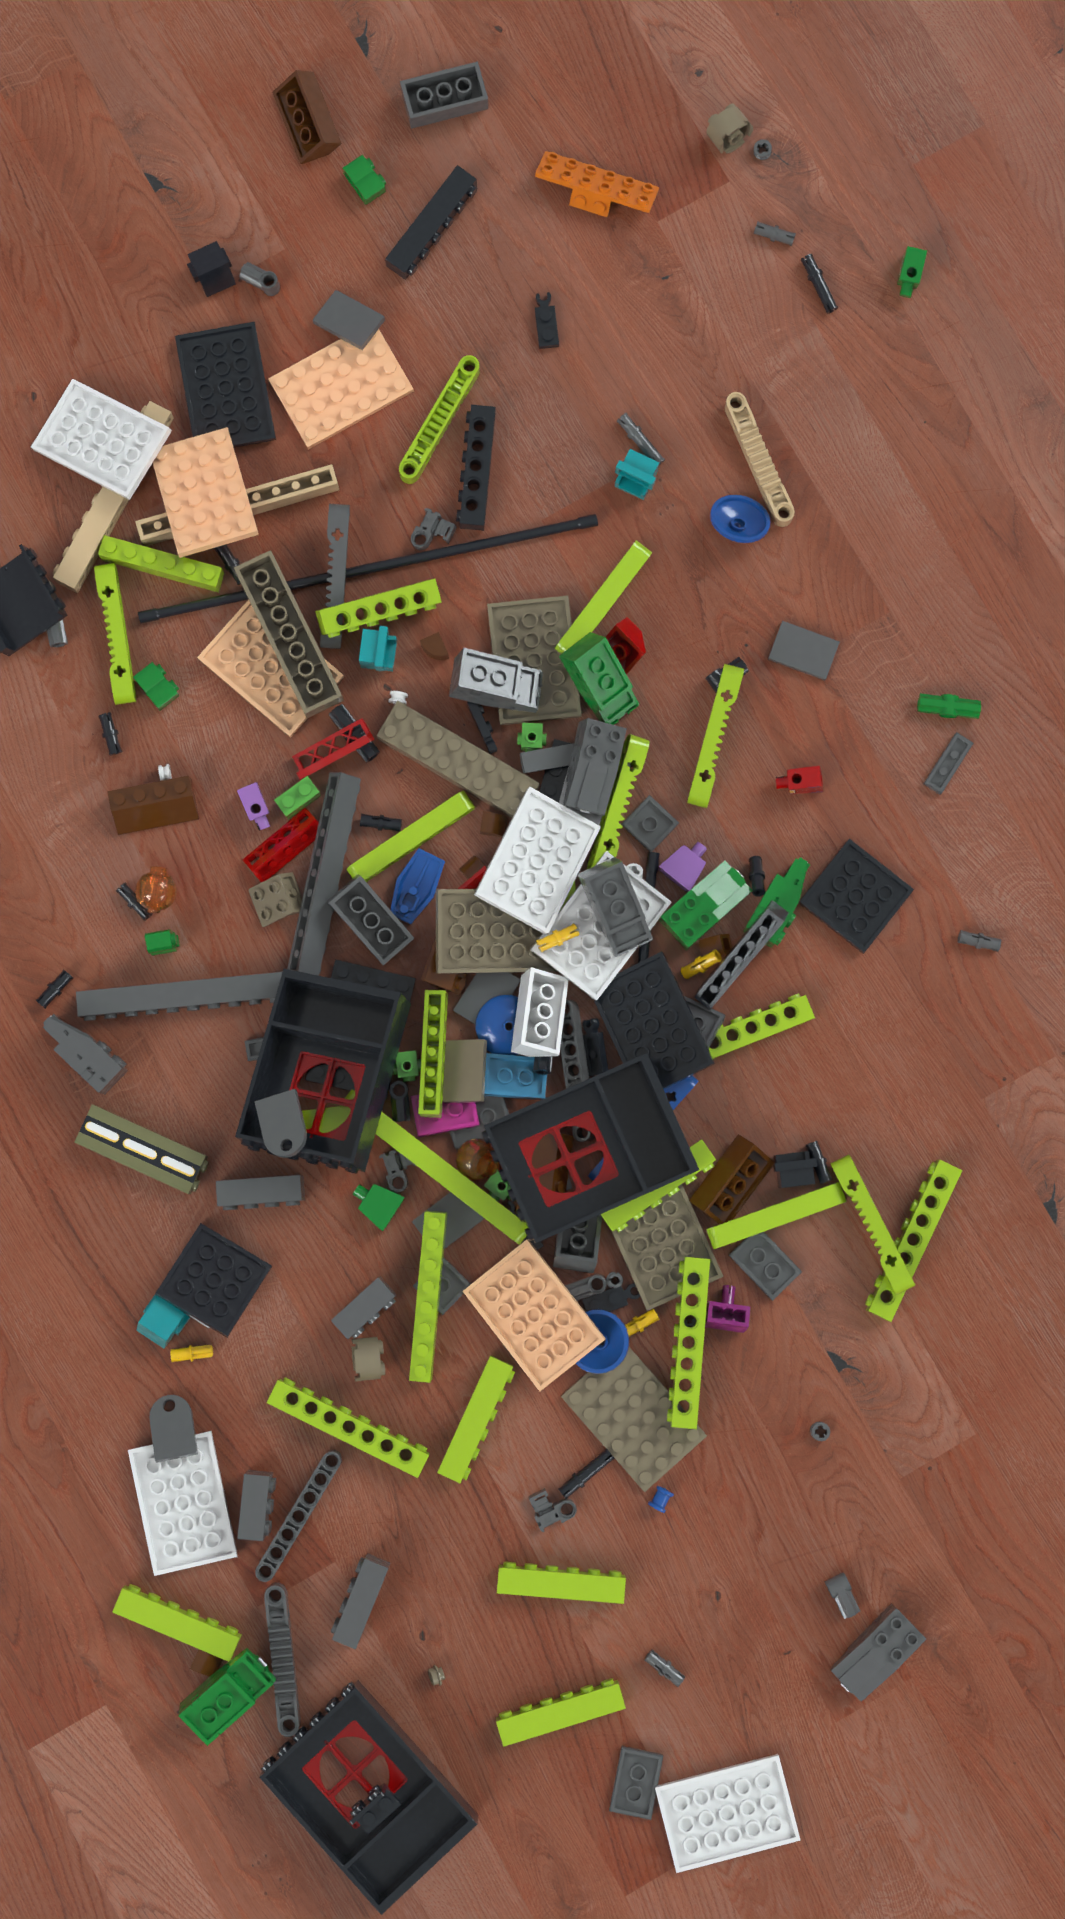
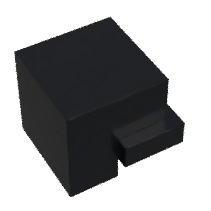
M217 241L187 254L190 263L187 264L195 283L200 282L206 297L236 285L230 269L232 264L224 248H220Z
M809 1151L774 1155L775 1163L773 1164V1170L777 1174L778 1188L815 1184L813 1167H817V1159H810Z

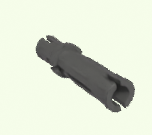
M627 413L618 418L617 423L626 431L627 437L632 439L647 457L659 462V465H661L665 458L661 456L642 433V428L637 426Z

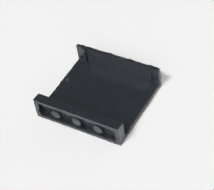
M22 544L19 545L22 551L21 554L0 568V652L7 656H11L68 616L64 609L66 607L65 603L55 593L57 591L56 587L51 581H48L45 576L47 575L45 568L37 562V554L32 548H27Z

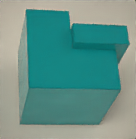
M629 449L624 461L619 460L616 466L615 473L618 474V477L615 481V487L644 500L648 490H652L654 487L659 462Z
M380 626L379 631L363 629L359 655L361 668L393 672L397 637L388 635V627Z
M154 1295L144 1309V1315L138 1322L136 1331L165 1349L174 1334L179 1335L189 1321L190 1316L157 1295Z

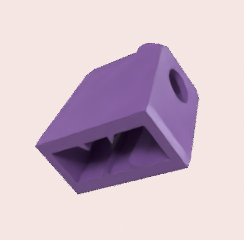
M256 782L237 790L249 820H255L259 831L270 827L266 814L270 812L258 783ZM256 803L261 809L259 813H254L252 808Z
M697 842L691 850L683 845L665 860L658 870L688 893L706 864L700 857L707 848L700 842Z

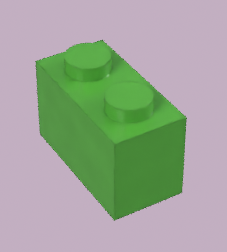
M306 776L274 801L289 820L321 797V794L310 778Z

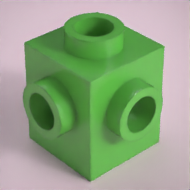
M522 723V733L518 732L517 745H521V751L542 749V746H546L547 734H543V724Z
M417 1051L398 1052L393 1069L394 1074H398L399 1079L403 1078V1082L415 1081V1077L420 1076L419 1072L421 1071V1059H418ZM407 1063L411 1064V1068L409 1070L404 1069V1066Z
M496 1169L484 1187L490 1190L489 1195L496 1201H499L500 1198L503 1201L506 1198L510 1200L507 1192L510 1189L508 1182H505L506 1188L504 1190L498 1189V1184L503 1181L499 1171Z

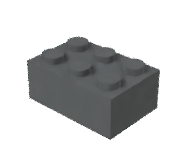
M378 1277L331 1321L347 1339L351 1337L355 1339L365 1330L363 1326L367 1322L371 1325L381 1316L378 1312L382 1308L387 1310L396 1302L394 1297L397 1294L381 1277Z
M248 1470L244 1474L237 1539L263 1541L271 1533L272 1520H269V1514L274 1509V1499H271V1493L276 1489L277 1478H273V1472Z

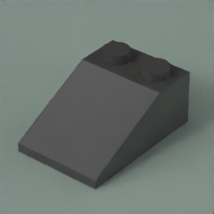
M601 1215L557 1234L552 1267L594 1274L598 1259L602 1223Z

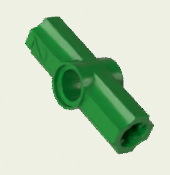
M920 693L917 712L939 714L943 718L965 717L979 719L981 701L963 699L952 694L938 696Z

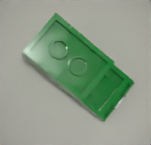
M589 632L559 655L576 688L599 721L615 725L617 722L619 723L618 720L625 714H629L639 706V702L631 690L633 686L606 637Z
M801 857L799 859L796 858L784 877L777 874L773 878L745 926L744 933L773 900L789 913L785 922L765 945L772 948L774 945L778 946L786 934L783 929L785 927L788 928L796 917L793 912L800 900L806 871L810 866L808 861Z
M725 860L660 917L659 921L687 951L752 892V889L746 884L744 876Z
M246 1648L180 1703L178 1716L208 1746L255 1704L256 1699L273 1685L276 1677L269 1671L267 1664L258 1655L256 1656Z

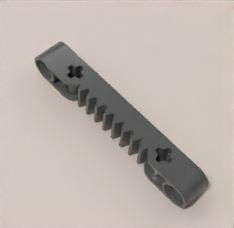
M329 503L327 536L331 543L329 549L334 552L328 554L333 559L328 562V565L333 567V569L327 570V573L332 575V577L327 578V582L332 585L326 587L331 592L326 595V598L331 600V602L325 603L326 607L344 603L350 505ZM336 530H340V533L344 534L338 541L332 536V533H336ZM338 614V620H336L339 625H343L342 614ZM340 631L341 635L331 638L328 637V634L321 635L320 648L341 649L342 631Z
M275 1582L267 1588L264 1600L273 1668L272 1674L276 1677V1681L273 1684L277 1725L279 1732L283 1736L291 1737L297 1733L301 1724L288 1593L283 1584ZM274 1589L279 1590L281 1593V1598L278 1600L273 1599L270 1595V1592ZM287 1719L293 1720L295 1727L292 1729L286 1728L284 1721Z

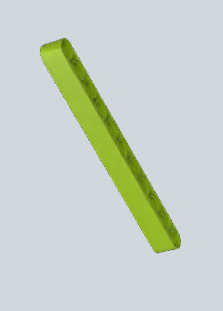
M351 1089L344 1099L352 1100L355 1097V1091ZM340 1106L350 1114L351 1109L349 1107ZM381 1112L376 1130L377 1136L518 1245L523 1242L527 1236L525 1229L528 1228L524 1221L521 1222L511 1211Z

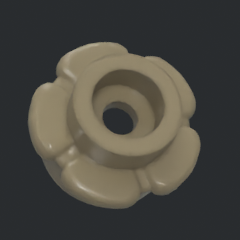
M434 1665L433 1668L428 1669L431 1684L433 1686L437 1684L441 1686L442 1680H445L442 1668Z

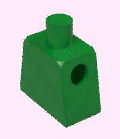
M907 246L902 257L897 285L901 286L899 294L901 297L911 298L913 289H917L928 250Z
M359 1184L352 1194L362 1201L358 1209L382 1231L386 1229L405 1199L404 1196L376 1184H373L370 1190Z

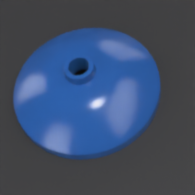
M724 496L713 504L710 512V520L716 531L734 542H756L762 539L770 528L771 521L767 510L760 503L746 496Z
M496 996L488 1000L477 1014L475 1022L477 1038L487 1040V1051L492 1054L518 1055L511 1052L518 1003L517 996ZM508 1022L512 1024V1028L510 1030H506L505 1025Z
M605 1310L585 1312L606 1339L604 1345L599 1344L576 1364L581 1369L590 1373L599 1374L612 1371L623 1362L629 1348L628 1331L621 1319L611 1312Z

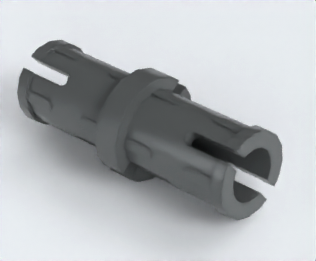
M757 221L754 231L755 235L769 238L772 242L776 240L792 246L796 233L779 229L777 225L773 227Z
M960 930L958 935V943L975 946L976 949L984 948L998 952L1001 947V939L984 936L983 933L975 934Z
M611 1272L607 1275L606 1282L609 1287L618 1288L622 1285L623 1278L620 1273ZM614 1276L618 1278V1281L615 1284L611 1282V1279Z
M653 1649L649 1651L644 1659L645 1662L658 1671L660 1676L669 1679L676 1687H679L686 1677L675 1669L669 1660L663 1659Z

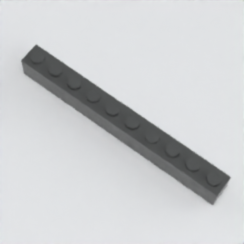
M330 772L287 967L289 970L318 976L321 972L322 958L326 950L325 944L330 931L331 916L334 912V909L327 901L339 890V879L343 871L348 837L352 829L353 814L356 811L357 796L360 792L361 779L342 772Z
M282 972L77 991L78 1017L84 1018V1021H94L97 1016H104L105 1019L117 1018L118 1014H125V1017L138 1016V1012H146V1015H156L159 1010H166L167 1013H177L180 1008H187V1011L200 1010L201 1006H208V1009H218L222 1004H228L229 1007H239L242 1002H249V1005H260L263 1000H270V1003H274Z

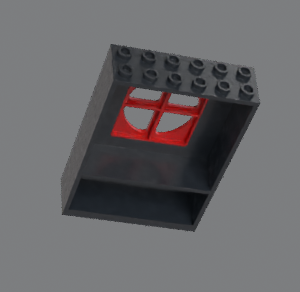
M283 969L235 1137L250 1150L260 1152V1149L267 1151L268 1154L274 1155L264 1144L255 1101L295 1089L299 1097L317 1100L318 1106L312 1127L306 1129L307 1139L304 1147L299 1153L288 1158L297 1161L299 1158H302L307 1163L318 1165L321 1162L326 1164V1167L338 1169L339 1166L345 1168V1171L357 1174L358 1171L365 1172L411 1003L401 992ZM319 1064L328 1065V1071L321 1092L317 1093L298 1088V1082L307 1071ZM338 1067L345 1068L352 1077L355 1086V1097L352 1100L330 1095V1089ZM331 1103L351 1109L349 1116L339 1127L330 1132H320L319 1129L327 1104ZM286 1141L283 1144V1151H289L292 1148V1141Z
M647 1053L484 1125V1131H482L486 1144L490 1143L493 1148L490 1154L494 1163L499 1162L502 1168L499 1170V1174L503 1183L508 1182L510 1189L507 1190L512 1202H517L519 1207L516 1210L521 1222L525 1220L528 1227L525 1229L528 1240H533L534 1243H538L699 1170ZM566 1126L586 1129L594 1134L596 1142L579 1151L570 1153L562 1139L560 1129ZM546 1134H552L560 1150L561 1158L535 1169L532 1165L534 1149ZM600 1150L604 1156L602 1168L593 1182L589 1185H584L574 1166V1161ZM566 1166L576 1189L569 1193L555 1192L544 1187L540 1183L539 1177L556 1168Z
M357 1680L354 1684L352 1681L342 1689L343 1692L339 1698L333 1697L326 1704L327 1707L323 1713L317 1712L310 1719L311 1722L307 1728L302 1726L295 1734L291 1743L286 1741L279 1748L275 1758L273 1755L270 1756L263 1763L259 1778L382 1915L478 1824V1813L361 1682ZM343 1737H359L372 1743L374 1749L357 1765H353L336 1746V1741ZM325 1751H330L347 1770V1774L329 1790L324 1787L320 1776V1761ZM382 1755L389 1769L388 1787L400 1800L401 1805L368 1834L357 1821L351 1825L349 1819L352 1808L337 1802L335 1796L352 1780H356L368 1793L373 1787L362 1775V1770L377 1756Z

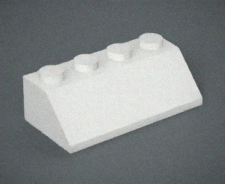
M532 967L521 975L511 1052L528 1057L559 1055L569 979Z

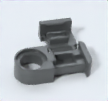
M425 508L426 515L420 527L416 526L411 535V542L414 548L417 550L427 549L433 537H437V535L443 536L442 539L449 544L457 528L456 525L442 519L440 513H434L431 509ZM419 535L426 537V541L422 545L415 543V539Z
M397 1150L381 1154L379 1159L383 1158L388 1172L386 1179L389 1188L394 1192L406 1190L409 1182L405 1170L401 1169H407V1166L411 1164L416 1165L401 1153L395 1155L398 1152ZM401 1177L404 1180V1186L401 1189L393 1186L394 1178Z
M545 1488L528 1496L535 1510V1520L542 1532H545V1527L559 1520L563 1523L573 1518L577 1511L574 1501L564 1498L552 1504V1502L547 1500L546 1496L548 1494ZM569 1503L573 1506L570 1514H563L561 1512L563 1504Z

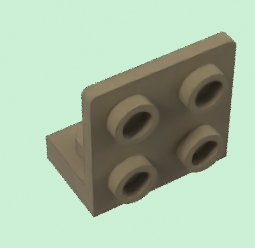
M293 872L278 874L249 889L262 927L300 912L302 895Z

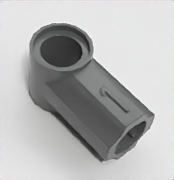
M249 262L241 268L239 278L263 290L266 295L274 296L280 291V283L274 272L265 271ZM274 281L273 285L266 286L267 282Z
M62 619L47 630L50 647H62L68 644L64 619Z
M594 1274L567 1284L565 1287L575 1300L578 1301L594 1294L602 1293L606 1289L607 1282L602 1274ZM600 1278L603 1281V1287L600 1289L593 1288L592 1280Z
M844 1572L824 1581L844 1619L860 1612Z

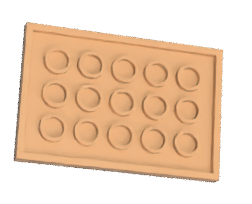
M379 329L363 350L340 339L268 378L308 450L414 392L412 385Z
M228 427L162 446L153 461V466L180 558L259 535Z
M248 600L197 658L291 738L308 718H306ZM325 660L336 684H338L344 678V675Z
M528 1239L463 1290V1293L539 1391H542L606 1339Z

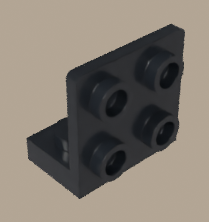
M385 1783L380 1787L378 1784L375 1785L368 1792L369 1796L364 1801L360 1799L352 1806L349 1819L351 1825L357 1821L369 1834L401 1805L400 1800Z

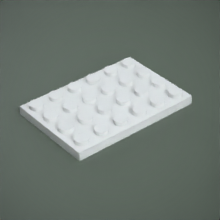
M72 379L31 448L130 500L172 430Z
M528 787L474 895L545 935L549 934L601 826L532 787Z
M606 851L596 865L614 858V856ZM624 865L646 917L645 921L649 930H651L671 904V901ZM580 884L558 913L549 934L545 935L543 933L539 939L553 934L552 931L562 930L573 923L577 927L576 931L579 932V936L563 942L561 946L556 945L542 953L538 948L540 946L535 943L531 951L597 1001L636 949L617 957L613 955L582 884Z
M212 1431L196 1434L198 1455L156 1463L153 1444L128 1450L154 1576L238 1556Z
M778 1754L664 1783L655 1787L676 1873L800 1841Z

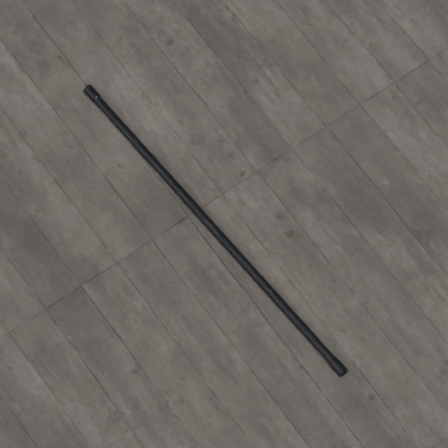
M596 514L565 522L346 568V579L576 529L598 526ZM326 572L286 582L290 590L329 583L327 578L332 577V575ZM242 590L163 608L139 611L138 617L140 624L165 617L249 599L245 591Z

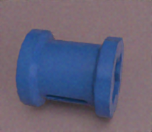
M657 1485V1492L652 1501L648 1502V1505L665 1513V1506L674 1494Z

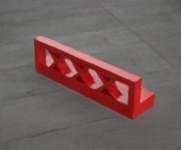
M364 719L357 720L292 756L299 769V772L296 773L301 780L375 740ZM359 724L366 734L361 738L352 736L354 727ZM337 736L347 737L344 747L334 745ZM319 746L330 747L328 756L317 755ZM304 754L313 757L311 765L304 768L299 759Z
M306 808L302 809L242 859L243 862L261 883L268 880L315 841L319 822ZM306 816L309 817L306 821H304L303 823H300V821H301L304 817H306ZM291 831V833L288 836L284 837V834L286 832ZM272 844H275V846L271 850H268V847H270ZM256 857H259V860H257L253 865H251L250 862H252Z

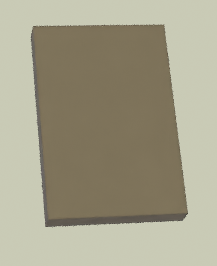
M446 1040L443 1086L444 1103L484 1102L487 1040Z

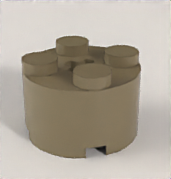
M732 103L724 111L714 114L708 119L709 126L706 134L721 153L725 151L727 154L735 151L745 143L743 139L746 135L750 137L753 132V126L741 110Z
M377 1337L352 1339V1344H356L355 1347H352L353 1371H356V1374H358V1376H354L355 1381L381 1379V1376L385 1375V1364L380 1360V1354H384L383 1341L378 1340Z

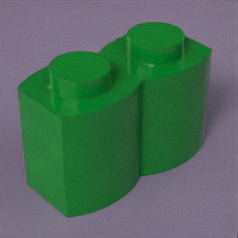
M361 155L342 168L346 179L365 205L386 192V181L381 174L377 175L373 170L375 166L370 158L366 159Z
M151 662L133 678L159 711H161L179 697L177 693L179 688L172 679L168 681L164 677L166 672L160 664L155 665Z
M171 929L145 933L147 951L152 956L177 952V947H180L179 936L171 931Z

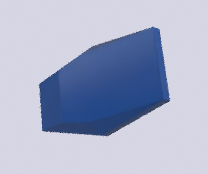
M418 848L396 879L390 910L398 919L412 924L434 898L445 864L444 860Z

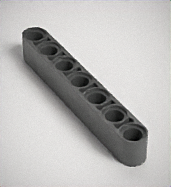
M566 1000L570 1011L568 1014L564 1013L560 1044L566 1089L589 1079L579 1006L573 1000ZM569 1024H571L573 1027V1031L570 1035L567 1033V1027ZM572 1045H574L576 1048V1052L574 1055L570 1053V1047ZM575 1065L579 1068V1073L576 1076L573 1073ZM572 1126L573 1136L577 1141L586 1142L595 1139L594 1134L588 1131V1135L585 1138L582 1135L583 1128Z
M327 1451L322 1457L258 1564L255 1574L260 1581H270L277 1572L340 1467L342 1456L338 1451ZM335 1455L338 1459L337 1465H329L326 1460L327 1456ZM318 1473L324 1474L327 1478L326 1483L319 1484L316 1481V1475ZM306 1492H313L316 1499L314 1502H307L305 1500ZM301 1510L305 1515L304 1520H296L293 1514L294 1511ZM291 1529L294 1535L293 1538L286 1539L283 1536V1530ZM272 1548H280L282 1556L279 1558L274 1557L271 1552ZM262 1566L270 1567L271 1575L264 1576L260 1568Z

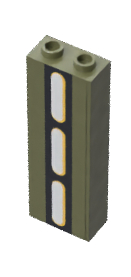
M93 1104L74 1142L187 1194H191L192 1191L196 1192L200 1184L198 1177L201 1172L204 1173L209 1164L207 1155Z

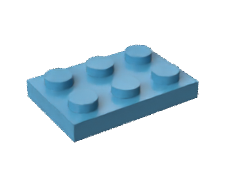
M486 1053L484 1096L542 1100L546 1096L547 1075L533 1073L534 1057Z

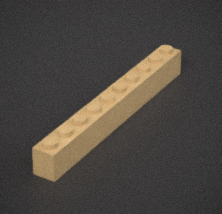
M151 401L140 412L167 427L170 426L174 419L171 411ZM101 486L102 489L99 494L96 493L93 497L90 511H86L83 515V523L80 529L75 530L70 547L67 546L65 548L62 562L57 564L53 571V579L56 583L77 594L99 556L98 553L103 536H110L129 501Z
M331 464L248 488L246 492L252 513L256 515L338 491L339 486L333 465ZM167 512L135 521L141 542L145 547L173 539Z

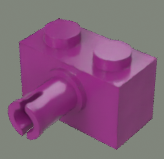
M723 1285L722 1301H709L707 1303L705 1327L744 1333L749 1327L750 1307L735 1305L736 1287L731 1286L729 1288V1285Z

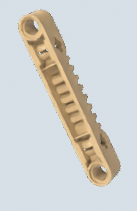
M733 392L729 394L725 403L727 417L772 520L777 526H788L795 513L792 502L784 485L781 483V479L778 477V472L775 470V465L768 454V449L765 447V442L762 440V435L759 433L755 418L745 396L739 392ZM738 402L741 407L733 408L730 403ZM785 511L789 517L782 518L778 512Z

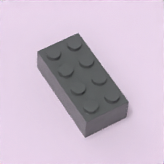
M478 61L400 81L401 93L411 129L488 109V96Z
M359 874L327 901L382 965L387 963L414 939L411 933Z
M292 1175L216 1181L217 1206L223 1207V1210H238V1205H244V1209L259 1208L258 1204L264 1203L265 1207H279V1202H286V1206L300 1205V1201H305L304 1176Z
M368 1553L365 1558H360L355 1572L359 1573L358 1577L352 1578L347 1590L350 1596L349 1598H344L339 1610L342 1616L341 1618L336 1617L331 1629V1633L334 1634L332 1640L356 1650L389 1569L390 1562Z

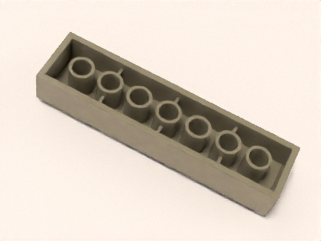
M270 550L234 567L237 577L306 718L343 702V696L272 551Z
M399 701L396 702L376 735L380 742L513 818L527 788L539 789L540 783Z

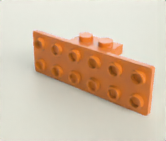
M545 151L535 173L537 178L573 189L569 203L570 206L604 217L608 216L612 202L650 213L659 191V187L651 183L638 181L632 177H626L613 171H607L594 165H588L573 158H567Z

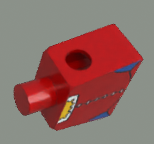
M820 766L788 769L787 776L776 777V788H788L790 794L823 792ZM796 779H802L800 783H794Z

